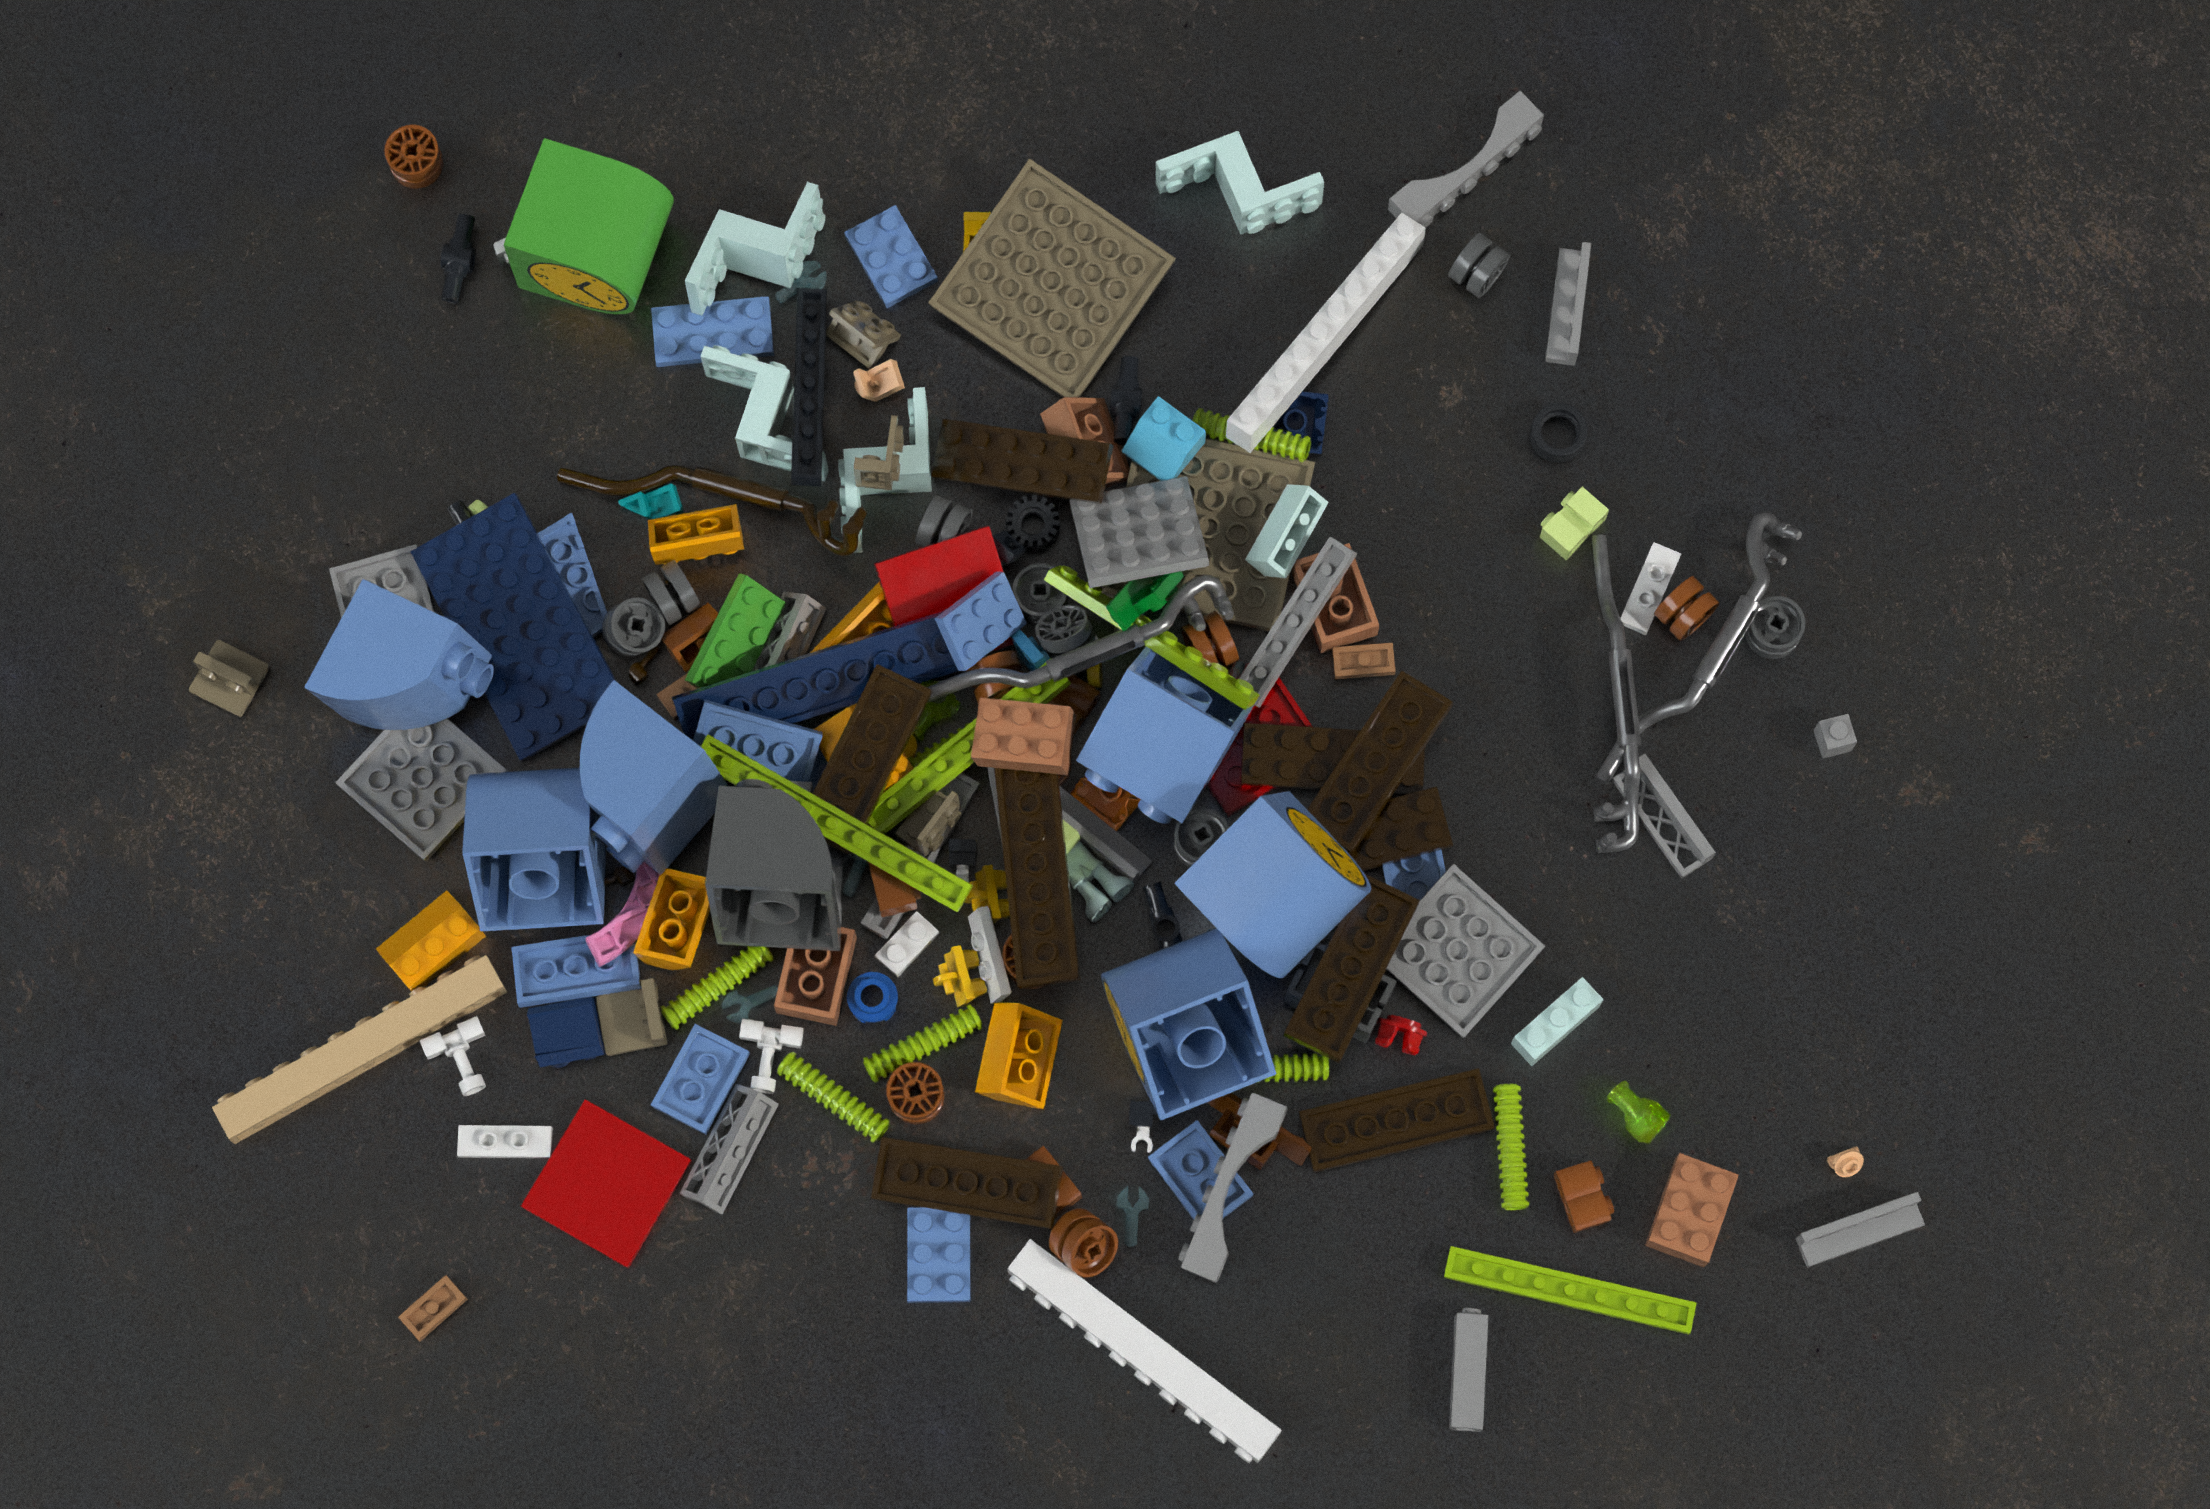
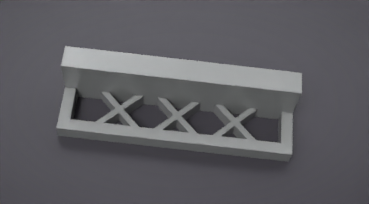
M1582 242L1580 250L1559 248L1545 362L1575 366L1579 350L1591 243Z
M784 591L781 599L786 604L752 671L761 669L765 659L769 656V662L764 667L806 655L826 607L807 594ZM790 602H795L792 610L786 614ZM782 629L780 637L774 641L777 632Z
M1643 754L1639 757L1642 788L1641 793L1639 792L1638 817L1682 879L1710 861L1716 852L1647 755ZM1625 770L1612 778L1613 783L1622 796L1624 795V783L1622 780L1625 779ZM1645 787L1647 788L1650 794L1645 793ZM1643 799L1657 802L1660 807L1658 817L1644 813L1642 810ZM1663 812L1668 819L1662 818ZM1652 822H1657L1656 828L1654 827ZM1661 823L1674 826L1677 831L1676 842L1664 840L1659 834ZM1680 838H1682L1686 844L1680 843ZM1669 846L1675 847L1674 853L1671 851ZM1678 849L1691 850L1697 861L1684 869L1677 859Z
M1059 786L1063 820L1078 831L1081 837L1080 841L1087 850L1119 876H1126L1135 885L1153 864V861Z
M735 1084L679 1194L701 1203L716 1213L723 1214L779 1104L757 1090ZM742 1095H747L743 1105L737 1109ZM731 1124L732 1127L729 1133L723 1136L726 1126ZM717 1151L715 1160L709 1164L711 1155ZM703 1179L698 1193H693L698 1181Z
M1916 1192L1801 1233L1795 1239L1806 1267L1814 1266L1923 1227L1925 1223L1917 1206L1921 1201L1919 1193Z

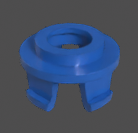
M867 972L859 975L850 984L847 992V1003L849 1009L859 1021L863 1023L887 1021L896 1011L898 1002L897 989L893 981L886 975L878 972ZM869 985H876L883 991V1000L874 1007H868L861 1001V992Z

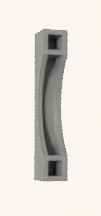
M1519 91L1498 108L1496 123L1489 140L1470 162L1458 170L1441 177L1427 180H1411L1389 199L1388 210L1396 219L1403 213L1426 228L1433 221V216L1440 210L1445 212L1454 204V198L1460 193L1467 194L1477 184L1476 180L1483 174L1488 176L1494 172L1501 159L1505 156L1507 158L1512 157L1520 149V144L1524 140L1535 138L1542 130L1541 125L1544 115Z
M1254 1093L1251 1094L1250 1099L1243 1098L1237 1115L1242 1116L1238 1128L1232 1126L1225 1143L1230 1145L1226 1157L1220 1155L1214 1169V1173L1218 1174L1214 1186L1208 1185L1202 1202L1206 1203L1202 1215L1196 1214L1190 1231L1195 1233L1190 1244L1184 1243L1178 1260L1183 1262L1181 1266L1183 1270L1215 1283L1218 1282L1229 1255L1223 1230L1224 1203L1229 1186L1237 1171L1248 1157L1277 1137L1288 1110L1287 1106Z

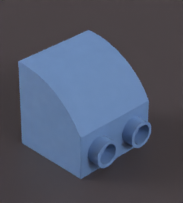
M362 579L304 688L349 721L375 729L408 730L437 723L463 710L471 696L478 698L487 690L493 677L494 667L489 663L492 655L459 624Z
M1146 646L1126 670L1076 761L1088 768L1085 776L1096 787L1107 792H1117L1119 787L1140 798L1138 808L1149 818L1164 824L1170 823L1172 818L1183 823L1202 795L1254 705L1243 710Z
M613 680L591 713L585 728L580 751V777L584 797L599 817L590 829L608 846L606 850L631 872L634 873L645 862L658 874L662 875L715 813L718 787L728 786V784L703 748Z

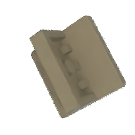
M854 301L833 308L829 313L834 319L826 330V335L868 369L875 367L887 346L898 341L901 337L894 330L895 327L892 323L885 319H880L872 312V308L864 302Z
M216 640L208 655L200 651L196 655L193 662L199 671L189 687V692L238 717H242L270 666L268 663L221 640Z

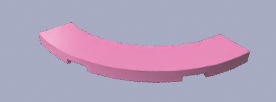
M645 862L636 871L633 889L620 913L599 931L586 937L585 941L599 967L624 953L638 939L660 875Z

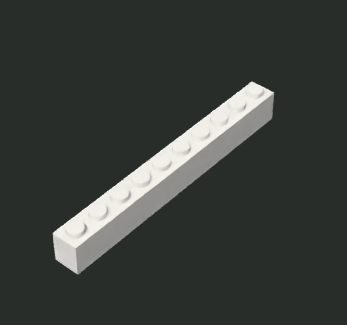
M1403 213L1397 217L1227 419L1226 438L1249 453L1253 451L1424 245L1426 230L1424 226Z
M1031 1239L1007 1268L1008 1273L1012 1275L1009 1280L1022 1291L1027 1287L1037 1294L1034 1300L1047 1310L1051 1306L1061 1313L1059 1316L1061 1321L1072 1329L1077 1325L1086 1332L1084 1338L1095 1347L1099 1348L1102 1344L1111 1351L1109 1357L1120 1366L1124 1367L1126 1363L1136 1370L1134 1376L1147 1386L1152 1382L1160 1388L1159 1395L1173 1406L1178 1402L1187 1410L1184 1414L1198 1425L1201 1421L1212 1428L1209 1433L1223 1444L1228 1440L1237 1447L1234 1452L1246 1462L1250 1463L1253 1459L1259 1463L1280 1435V1428Z

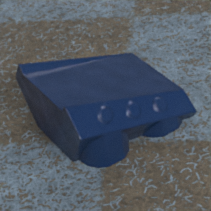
M1302 391L1273 425L1275 431L1278 429H1282L1284 433L1290 431L1293 436L1300 434L1301 438L1309 436L1311 440L1309 453L1322 454L1329 394Z
M593 996L528 1009L527 1017L535 1049V1058L540 1067L552 1066L554 1068H561L567 1066L570 1061L580 1059L587 1061L605 1054Z

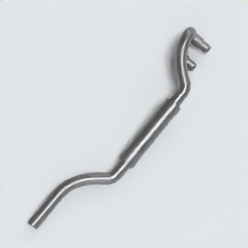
M1761 511L1753 516L1746 536L1747 557L1755 577L1752 586L1746 595L1740 596L1693 674L1694 682L1686 695L1680 699L1657 705L1639 715L1640 734L1652 724L1673 715L1686 713L1698 704L1706 689H1711L1760 609L1759 601L1770 582V574L1765 563H1774L1781 566L1787 561L1784 554L1768 547L1765 542L1761 541L1764 527L1772 536L1778 535L1792 540H1799L1801 538L1802 532L1799 529L1792 527L1789 523L1778 520L1769 511ZM1618 740L1595 776L1597 780L1606 785L1609 784L1624 759L1623 749L1619 748Z
M1599 534L1591 537L1595 576L1601 611L1610 632L1612 651L1608 652L1613 700L1619 748L1623 749L1625 764L1622 802L1618 805L1606 802L1593 809L1595 822L1624 819V832L1621 836L1617 837L1615 833L1608 832L1602 838H1596V852L1606 853L1626 850L1638 838L1640 783L1638 747L1641 746L1631 650L1626 647L1624 625L1617 612L1613 597L1606 535Z
M1203 574L1194 577L1178 589L1166 604L1161 616L1154 621L1139 627L1137 624H1134L1125 631H1117L1047 660V665L1028 673L1003 668H982L958 674L927 687L933 691L927 704L961 689L983 683H1002L1019 688H1030L1051 679L1054 682L1145 645V640L1167 631L1173 625L1183 607L1190 625H1193L1196 631L1201 632L1205 629L1206 623L1193 596L1204 589L1209 591L1214 607L1226 620L1233 618L1232 605L1220 580L1212 575Z

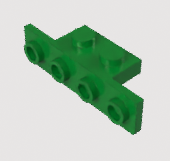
M1179 571L1128 581L1106 605V609L1109 611L1111 618L1125 631L1144 612L1150 609L1154 613L1167 603L1166 599L1179 589L1177 584L1184 575Z

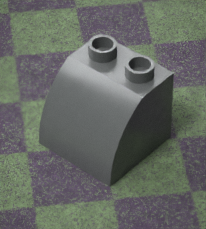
M745 779L739 781L736 787L719 786L705 882L717 944L840 951L841 927L831 857L822 831L813 817L792 796L781 789H773L770 784L762 780Z

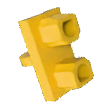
M984 865L982 867L983 870L975 873L976 881L968 882L973 887L964 903H971L973 912L979 907L988 906L993 924H995L998 920L1010 917L1008 899H998L997 890L1007 888L1006 874L1003 870H993V865Z
M961 945L951 947V951L943 955L945 963L938 965L940 975L933 978L934 986H944L946 995L954 993L958 1008L966 1006L973 999L983 996L987 992L985 981L981 977L970 979L968 970L979 966L977 951L962 950Z

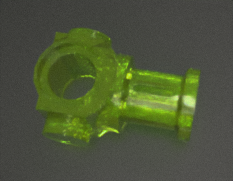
M931 679L922 682L920 685L929 687L941 681ZM952 693L947 695L942 703L930 702L926 704L912 735L916 740L922 742L925 738L924 733L933 722L938 723L942 718H946L947 715L952 717L960 707L961 702L956 700V696Z
M1627 1081L1619 1083L1607 1096V1101L1610 1104L1614 1103L1625 1114V1127L1639 1142L1651 1143L1671 1117L1658 1102L1647 1098L1640 1099L1629 1088Z

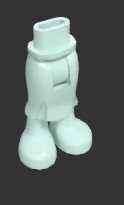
M1081 841L1067 855L1070 883L1073 889L1078 890L1086 900L1085 914L1092 923L1101 919L1112 905L1109 898L1091 883L1094 878L1102 885L1114 902L1121 901L1134 887V883L1126 876H1116L1103 866V862L1097 860Z

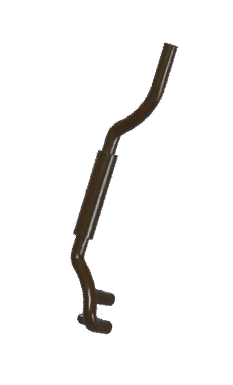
M672 465L647 476L625 481L604 479L562 467L557 474L558 482L608 495H632L638 492L649 491L672 480H679L691 483L695 489L779 511H784L785 508L803 514L806 524L816 540L829 551L841 556L851 555L857 550L858 534L864 525L863 521L867 515V511L863 507L855 510L848 523L842 526V541L832 535L833 521L839 508L836 500L828 501L825 508L817 512L816 506L811 501L791 495L786 489L702 467H697L695 470L684 466Z

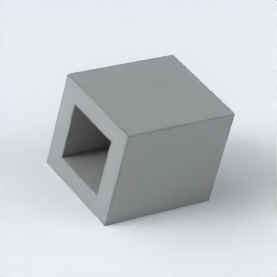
M1849 714L1821 720L1814 729L1822 759L1851 752L1857 743Z

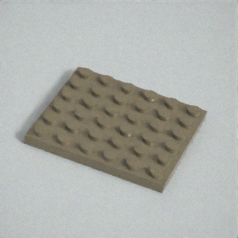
M1029 158L930 299L928 305L1062 397L1080 398L1176 258Z
M1205 439L1204 445L1177 478L1186 476L1188 478L1208 554L1209 566L1181 571L1184 577L1177 584V587L1180 589L1194 577L1203 574L1212 575L1222 583L1234 612L1232 619H1224L1214 607L1209 591L1204 589L1193 596L1203 616L1216 611L1224 622L1264 631L1271 630L1282 612L1290 573L1287 578L1264 576L1245 559L1287 484L1310 486L1315 462L1305 460L1302 463L1298 461V458L1291 460L1289 456L1283 458L1280 454L1273 455L1270 452L1264 453L1261 450L1257 451L1255 449L1249 453L1237 445ZM1132 461L1126 487L1160 481ZM1128 581L1102 586V593L1114 598ZM1184 607L1180 610L1181 613H1185Z

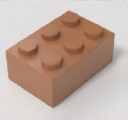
M1350 543L1344 544L1346 547L1352 550ZM1319 553L1296 560L1291 569L1296 587L1299 586ZM1355 558L1311 626L1321 654L1331 651L1333 647L1346 646L1378 635L1379 623Z
M980 698L971 758L977 766L1068 775L1076 714L1070 706Z
M841 927L840 951L787 948L774 1003L777 1014L837 1026L857 939L855 930Z
M1679 1153L1674 1160L1645 1246L1705 1267L1712 1255L1739 1175Z

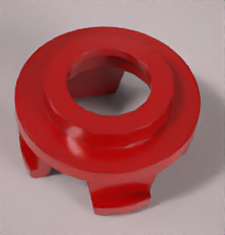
M1387 1015L1386 1019L1378 1018L1377 1024L1380 1026L1378 1036L1375 1038V1044L1387 1048L1392 1044L1397 1031L1404 1033L1402 1052L1415 1056L1419 1053L1422 1038L1427 1036V1032L1422 1030V1024L1395 1015Z

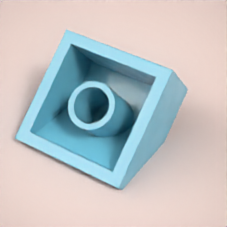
M1158 396L1139 419L1122 449V453L1160 481L1177 478L1204 445L1206 430Z

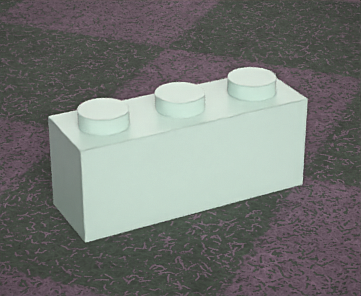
M1287 484L1245 560L1264 576L1287 578L1329 502L1310 486Z
M1582 977L1514 1036L1511 1044L1533 1066L1596 1011L1604 999Z

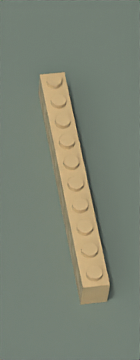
M478 955L470 958L464 963L465 967L456 972L451 970L443 973L437 978L438 982L433 985L416 988L409 994L410 997L400 1003L399 1001L389 1003L382 1009L383 1012L373 1018L371 1016L362 1018L355 1023L356 1027L346 1033L344 1031L335 1033L328 1038V1043L319 1048L317 1046L308 1048L300 1054L301 1058L292 1063L284 1062L273 1069L274 1073L265 1078L257 1077L249 1081L245 1085L246 1088L236 1094L231 1092L219 1098L218 1104L213 1106L212 1109L228 1139L234 1144L244 1140L418 1043L419 1040L436 1033L506 994L507 990L487 955L483 957Z

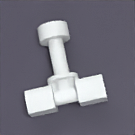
M477 1016L457 1024V1030L443 1036L438 1032L419 1040L428 1060L443 1053L447 1057H454L463 1078L458 1084L463 1096L475 1094L486 1087L482 1075L474 1074L465 1053L470 1048L469 1042L485 1036Z
M742 1019L740 1040L758 1042L757 1048L763 1049L758 1076H752L751 1089L766 1094L774 1093L776 1080L771 1078L774 1054L781 1051L782 1046L801 1049L803 1028L782 1025L781 1029L765 1027L764 1022Z

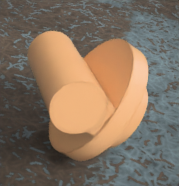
M1857 1146L1827 1157L1831 1169H1834L1840 1177L1855 1175L1862 1168L1864 1162Z

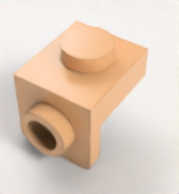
M892 359L867 371L862 369L853 371L856 379L854 386L857 393L862 398L877 402L905 388L897 361Z

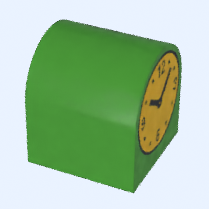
M544 138L503 244L518 288L597 312L608 314H627L635 309L673 206V195L661 182L633 166Z

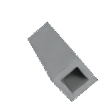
M1463 1308L1462 1313H1456L1449 1430L1481 1432L1483 1430L1488 1315H1482L1480 1309Z

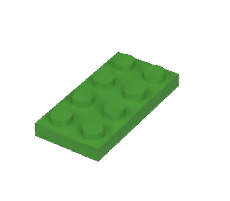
M739 573L685 681L698 689L751 672L786 602L747 575Z

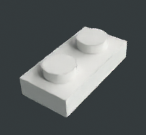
M916 911L875 954V958L898 978L940 933Z

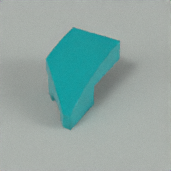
M672 483L646 494L638 492L618 500L620 506L649 520L684 513L677 488Z

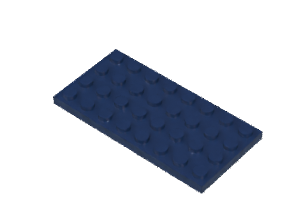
M515 493L509 495L410 551L444 617L459 624L492 655L489 663L493 665L494 673L490 685L484 693L519 759L525 761L584 728L600 697L613 680L616 681L518 495Z

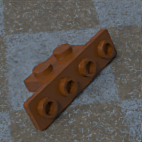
M1233 1093L1206 1102L1223 1114L1212 1128L1209 1136L1228 1149L1230 1145L1225 1143L1232 1126L1238 1128L1242 1116L1237 1115L1242 1099ZM1281 1126L1277 1137L1260 1147L1246 1161L1261 1170L1273 1152L1277 1150L1299 1166H1302L1312 1147L1301 1137L1293 1135Z

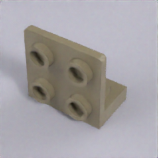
M891 415L885 461L874 455H864L862 458L855 457L854 476L856 487L892 490L893 481H899L900 455L897 452L902 453L904 435L903 426L898 425V416Z
M953 790L948 797L940 791L935 793L909 814L895 833L896 837L925 857L930 850L935 852L944 839L942 836L948 826L954 827L962 815L958 794Z
M653 978L641 980V989L596 997L607 1056L667 1045L658 989Z

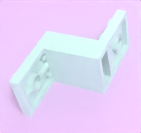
M1239 131L1156 161V186L1160 194L1166 191L1168 193L1176 192L1182 189L1185 184L1193 181L1200 183L1209 179L1212 174H1215L1240 235L1246 232L1249 234L1257 233L1265 225L1273 222L1277 224L1286 222L1292 215L1302 211L1303 213H1310L1322 204L1324 180L1320 172L1265 192Z
M807 182L785 229L720 209L718 210L685 279L692 313L703 315L706 307L712 305L715 298V288L718 282L724 280L727 269L791 288L794 279H798L802 273L803 260L806 254L810 255L812 252L816 232L821 231L825 223V214L822 212L823 199L820 198L818 185Z
M714 345L713 348L704 346L700 357L706 377L752 389L735 437L740 457L791 472L792 439L779 435L794 392L790 370L778 362H770L769 364L760 362L758 358L750 354L743 353L741 356L732 354L722 346ZM822 451V481H825L829 470L825 452Z
M925 387L913 388V398H908L910 426L915 427H909L910 445H904L902 453L897 452L900 455L899 481H893L892 490L856 487L854 476L855 457L862 458L864 455H874L885 461L887 446L843 449L844 459H838L841 487L845 486V488L839 489L842 514L846 515L841 516V532L842 526L848 523L855 510L861 507L860 495L932 491L928 406ZM862 529L858 534L857 550L853 553L863 552Z

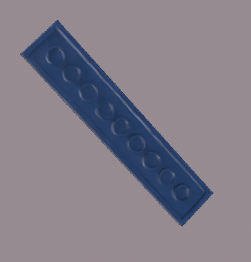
M944 611L673 696V703L683 733L693 741L704 700L793 724L858 703L877 664L918 684L957 672L958 669L934 619Z

